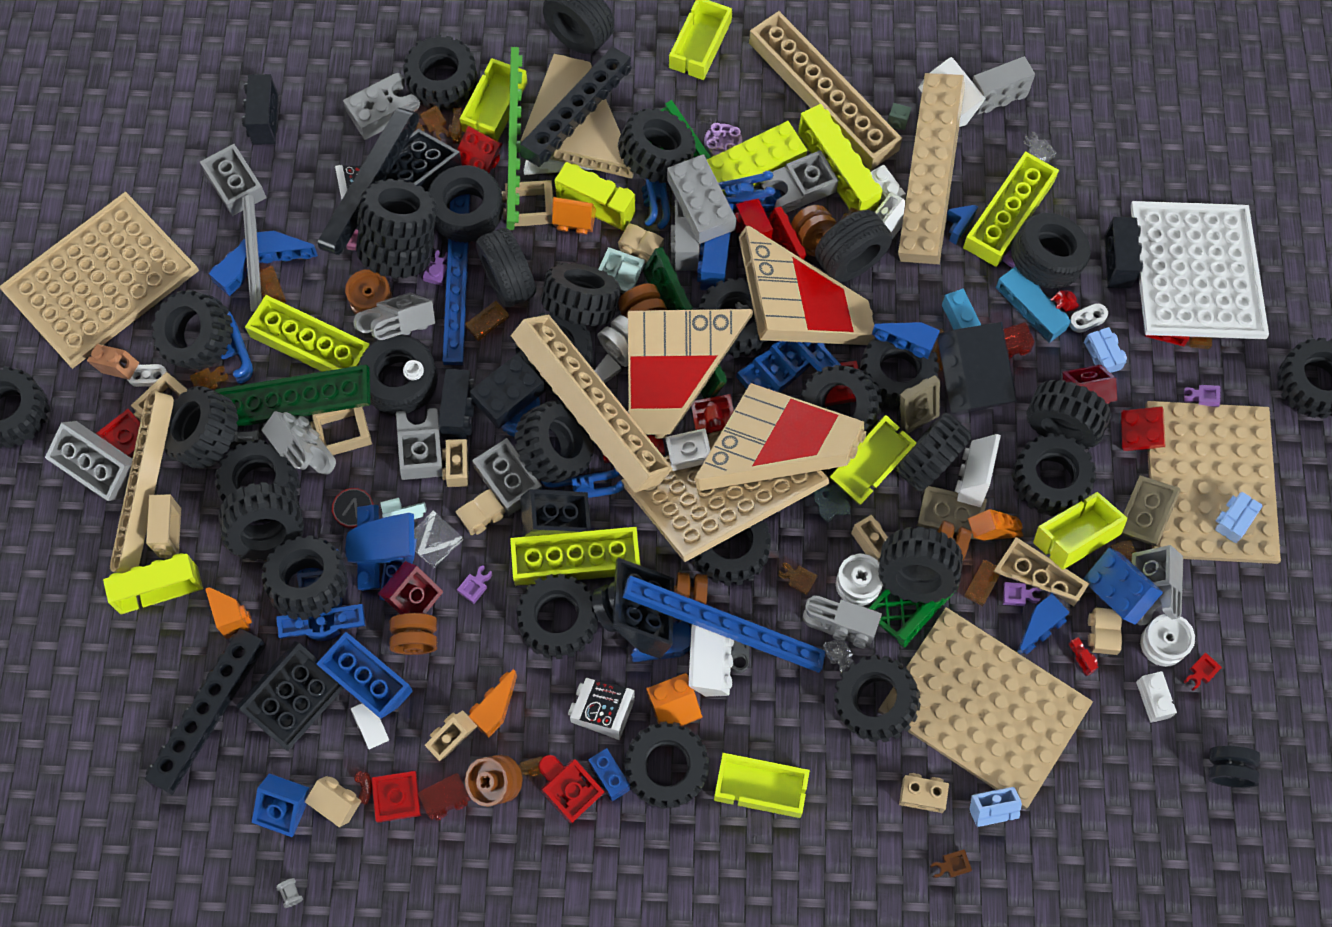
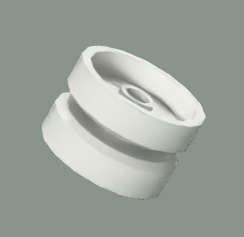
M619 315L611 322V327L606 326L598 333V339L605 351L617 363L627 367L628 318Z
M856 554L843 561L836 578V589L843 600L859 606H865L877 599L883 587L878 576V560L870 555Z
M1162 614L1152 620L1141 634L1140 645L1144 655L1154 664L1165 667L1172 666L1190 653L1195 643V634L1192 626L1183 617L1172 620L1166 614Z

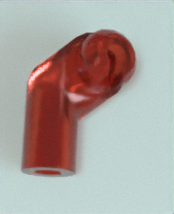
M358 771L354 778L357 783H360L362 788L358 799L361 800L362 804L367 805L373 791L372 780L369 773Z

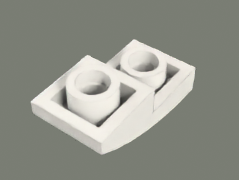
M362 703L350 708L368 749L389 741L378 716Z

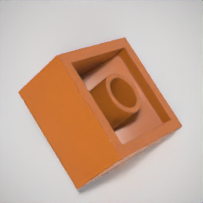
M553 198L552 224L554 227H557V230L568 232V229L576 230V233L587 235V232H593L596 208L593 203Z
M210 587L206 588L216 628L226 639L231 638L240 628L247 632L251 631L249 624L252 623V619L244 605H240L236 599Z
M687 673L646 688V695L658 724L660 722L670 724L675 722L683 726L702 718L694 689L689 687Z

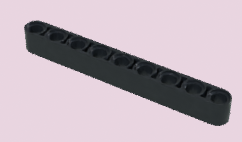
M403 108L395 110L319 237L318 247L320 250L335 255H340L344 251L358 227L357 220L362 192L369 185L375 184L377 181H385L418 125L419 115L417 112Z

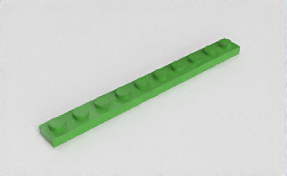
M511 47L506 223V228L509 230H514L515 223H519V211H515V205H519V193H516V187L520 186V176H516V170H520V158H516V154L520 152L521 141H517V135H521V123H517V118H521V106H518V101H521L522 89H518V84H522V72H518V67H522V55H519V47Z

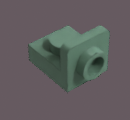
M893 103L887 123L894 129L905 130L911 107Z

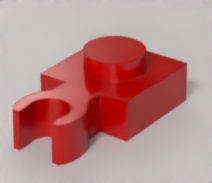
M1059 291L1050 299L1057 303V309L1063 307L1065 311H1075L1080 306L1076 301V296L1070 291Z
M1079 637L1071 640L1069 646L1075 653V659L1084 674L1088 676L1094 673L1098 668L1096 657L1089 653L1088 649L1085 650Z
M1205 652L1190 668L1194 674L1189 675L1184 680V683L1186 684L1189 680H1193L1195 686L1191 690H1196L1200 686L1201 680L1207 684L1222 667Z

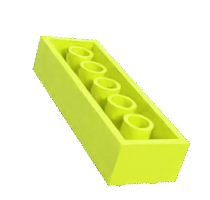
M822 104L802 112L798 135L811 154L822 151L838 179L836 191L851 213L860 210L875 212L880 203L882 188L879 183H875L870 170L864 167L859 154L853 151L850 141L844 138L839 125L833 122L830 112L824 109Z
M786 121L707 159V162L717 182H724L762 174L764 171L773 172L783 168L786 164L807 156V148L789 121ZM761 182L753 183L754 187L761 184ZM725 189L722 190L724 196H726L727 193L725 192Z
M1025 151L966 237L963 248L997 267L1011 247L1012 241L1021 226L1032 216L1055 182L1059 170Z
M265 295L245 326L251 338L322 372L358 366L363 352L370 346L369 343L268 295Z
M637 527L510 538L515 586L535 584V580L541 578L542 581L546 580V575L553 574V578H558L559 574H565L567 579H570L572 576L577 578V580L615 577L617 558L640 565Z

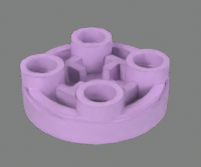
M713 123L705 134L704 147L709 155L713 157L742 143L741 131L738 127L729 124Z

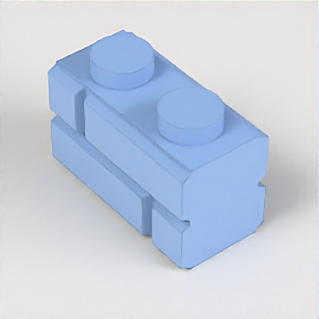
M1109 327L1087 335L1084 343L1095 365H1102L1110 373L1119 371L1124 367L1127 360L1126 354L1123 350H1120L1117 335L1112 333Z
M1240 492L1237 497L1233 495L1226 504L1229 507L1226 513L1222 511L1215 520L1218 523L1215 531L1226 536V538L1234 543H1237L1243 537L1263 507L1261 503L1251 499L1244 492Z
M1009 787L972 795L970 813L976 826L980 827L1018 819L1022 803L1015 787Z

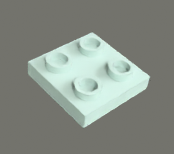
M608 247L598 270H603L608 275H612L618 281L621 293L624 294L635 287L645 260Z
M399 498L380 502L383 518L409 512L414 514V519L423 517V513L427 510L425 502L403 508Z

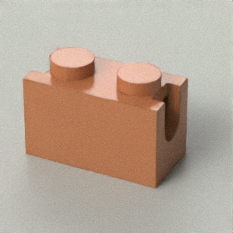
M96 344L92 350V357L87 359V362L101 373L128 380L131 379L139 365V362L125 350Z

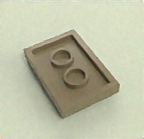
M935 375L929 379L922 380L920 384L912 388H907L900 394L901 430L906 434L939 417L940 380Z
M1139 476L1124 511V515L1128 519L1121 535L1158 546L1181 491L1180 488Z
M928 486L924 490L917 526L928 529L932 528L938 531L942 521L946 520L954 523V535L961 526L971 529L968 518L984 512L987 499H984L981 507L957 501V492Z

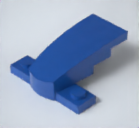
M779 341L772 345L767 352L755 358L752 364L737 372L736 378L746 389L752 383L780 393L810 365L821 372L822 368L841 364L824 347V343Z
M378 505L357 507V527L347 533L345 551L347 561L357 563L358 590L364 591L380 588L379 563H389L394 560H403L405 557L415 556L413 513L408 512L379 519Z
M306 568L298 571L297 580L299 588L315 583L321 577L323 570ZM340 597L341 602L336 607H331L332 611L327 614L324 612L315 619L314 617H309V620H301L300 617L291 619L288 615L277 616L278 636L282 639L307 635L316 641L333 639L340 634L342 629L366 626L363 605L342 607V598Z

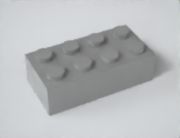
M704 154L667 168L669 185L699 244L735 230L736 217Z
M61 422L45 458L105 500L122 499L126 492L132 458L79 422Z

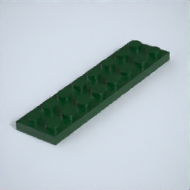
M663 247L655 248L642 270L648 283L654 284L657 287L660 299L664 301L668 310H693ZM718 365L701 390L704 399L716 397L727 382L726 375L720 365Z
M360 365L215 389V392L232 400L237 410L238 421L236 424L238 427L267 422L275 411L287 412L296 417L370 406V367L368 365Z

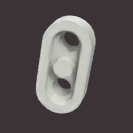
M1093 304L1075 312L1070 318L1071 322L1069 325L1075 332H1085L1104 323L1108 316V310L1102 304Z
M159 364L138 365L128 381L136 387L152 386L158 380L155 379L156 376L161 375L162 377L167 371Z

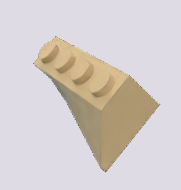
M1017 537L993 571L1051 592L1072 606L1078 602L1089 583L1069 570H1062L1050 558Z

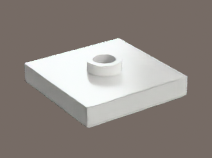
M705 428L665 437L671 467L673 468L672 471L703 465L711 451Z

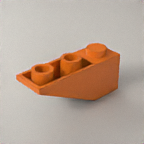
M988 509L968 518L973 537L976 539L994 540L1023 537V525L1020 519L1015 516Z
M514 669L510 673L506 672L499 680L500 683L495 689L493 687L490 688L484 695L485 699L480 704L476 703L469 711L470 719L488 738L504 723L517 679Z

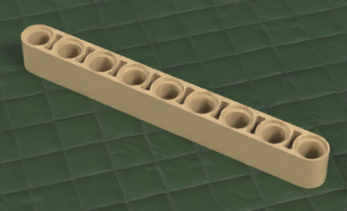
M153 390L147 394L112 552L110 569L115 573H125L130 571L131 568L139 566L148 524L149 495H154L172 413L173 397Z

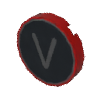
M358 488L344 490L336 496L332 504L334 518L341 526L354 529L357 527V507L373 505V501L364 490Z

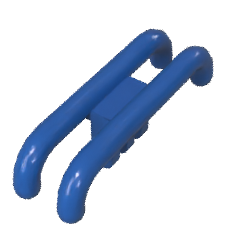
M771 171L718 182L721 190L725 189L727 194H736L725 197L730 204L769 197L775 194L773 187L754 191L753 183L773 178L774 175Z
M645 178L646 184L641 188L642 193H644V206H650V215L645 220V225L651 226L655 222L658 215L657 200L661 199L663 216L661 221L658 222L657 227L663 229L670 220V206L666 183H659V181L650 182L649 179Z
M229 311L227 315H230L232 318V323H230L231 327H233V334L230 336L232 341L231 345L228 344L227 346L228 351L225 355H221V358L227 359L237 354L239 355L242 364L239 369L233 372V376L237 378L238 384H243L252 377L253 366L237 323Z
M615 468L611 471L575 476L558 483L541 481L543 486L549 488L573 485L574 492H588V498L612 495L624 489L622 481H618L614 486L594 489L593 482L618 477L620 473Z

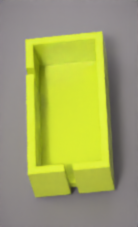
M696 0L669 54V68L682 73L688 71V75L704 80L731 24L732 8L709 0Z
M491 58L484 71L485 75H482L459 119L462 131L465 132L468 126H472L498 141L509 120L510 65ZM518 68V72H522V84H518V89H522L523 93L528 84L526 70Z
M566 162L555 178L557 198L593 203L596 208L595 218L625 231L635 215V194L631 190L621 187L617 188L614 182L604 180L593 172H587L576 164Z
M886 415L866 435L863 443H859L855 458L851 459L847 466L837 467L829 476L858 505H861L873 492L869 487L877 488L916 445V442L904 431H900L897 434L895 431L900 427Z
M1096 492L1084 499V502L1077 503L1038 526L1033 543L1046 555L1050 554L1049 558L1064 570L1120 536L1128 518L1101 494Z
M183 553L176 554L168 560H156L151 565L145 567H133L125 573H113L109 578L103 579L108 603L120 614L139 609L137 595H140L142 607L144 608L203 589L198 566L188 554Z
M723 753L714 801L733 805L735 800L738 801V806L801 818L810 770Z

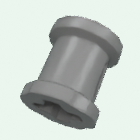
M295 878L283 881L276 887L277 891L281 892L285 902L283 904L284 908L294 906L303 900V897L299 896L296 889Z

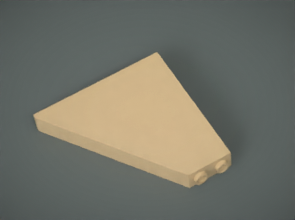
M553 55L521 142L592 68L590 62L564 55ZM606 99L598 104L594 112H590L582 125L579 124L572 136L567 137L563 141L562 146L558 150L556 149L550 157L551 160L568 162L593 170L633 178V172L630 171L631 168L629 166L626 167L623 162L624 159L620 157L618 142L621 133Z

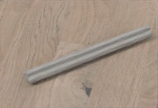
M246 195L242 197L249 296L250 309L252 312H255L262 301L254 196Z

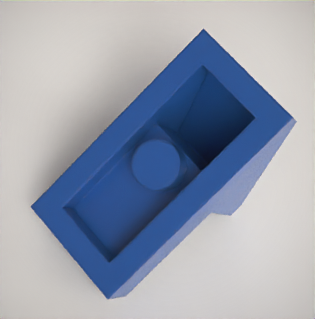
M970 205L948 210L946 220L953 223L949 231L951 233L950 242L955 245L975 217L978 206Z

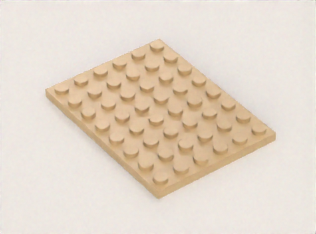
M124 192L0 285V289L73 369L91 355L96 344L104 345L196 274L199 269L127 192Z
M1147 401L1145 404L1146 408L1163 406L1166 447L1148 449L1149 478L1178 487L1181 490L1158 546L1152 545V549L1171 545L1183 555V559L1272 564L1281 562L1269 407L1236 405L1211 407L1196 403ZM1240 492H1244L1251 499L1261 503L1263 507L1243 537L1237 543H1234L1226 538V536L1215 531L1218 525L1215 520L1222 511L1226 513L1229 508L1226 504L1233 495L1237 497Z
M722 431L711 432L707 435L710 450ZM668 455L664 458L671 466L670 457ZM702 465L671 471L659 485L636 493L628 486L625 479L621 480L627 492L684 562L829 484L828 477L819 470L700 491L697 490L695 477Z
M947 607L906 667L914 678L921 697L919 698L920 710L916 711L918 717L915 722L911 721L909 724L911 728L908 732L995 790L1015 787L1022 803L1021 807L1027 809L1093 703L1089 698ZM895 687L892 688L879 708L878 712L880 714H886L894 706L897 699Z

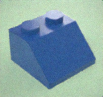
M269 773L257 788L252 823L293 837L307 805L305 800L308 797L310 788Z

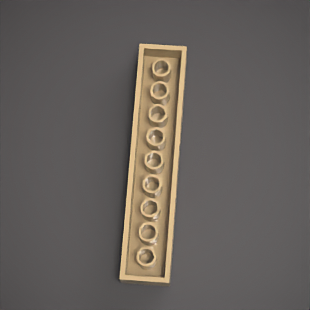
M780 11L750 30L749 44L810 108L822 104L824 109L830 112L833 122L839 125L844 138L850 141L851 148L855 153L859 154L861 161L870 171L900 150L902 137Z
M925 73L898 251L901 262L940 265L965 90L964 75Z
M544 315L523 319L511 335L516 345L540 372L541 377L552 387L553 392L560 397L565 407L571 411L577 422L587 431L590 438L602 450L603 455L614 465L615 470L621 474L628 486L636 493L659 485L673 468L551 316Z

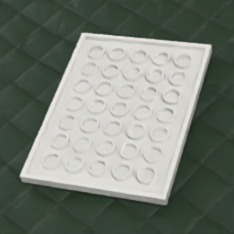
M1132 201L1131 215L1137 218L1138 225L1141 226L1139 243H1142L1140 260L1143 261V270L1138 276L1145 335L1267 339L1269 331L1249 205Z

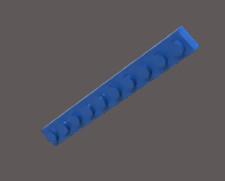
M464 194L454 198L450 202V210L458 214L470 213L471 194ZM448 239L443 365H464L469 242L461 243Z
M633 576L627 579L623 594L625 599L818 673L823 668L825 651Z

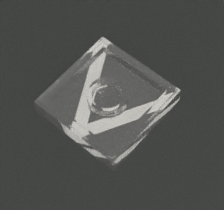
M432 511L414 529V538L417 539L415 552L433 568L463 540V537L435 511Z

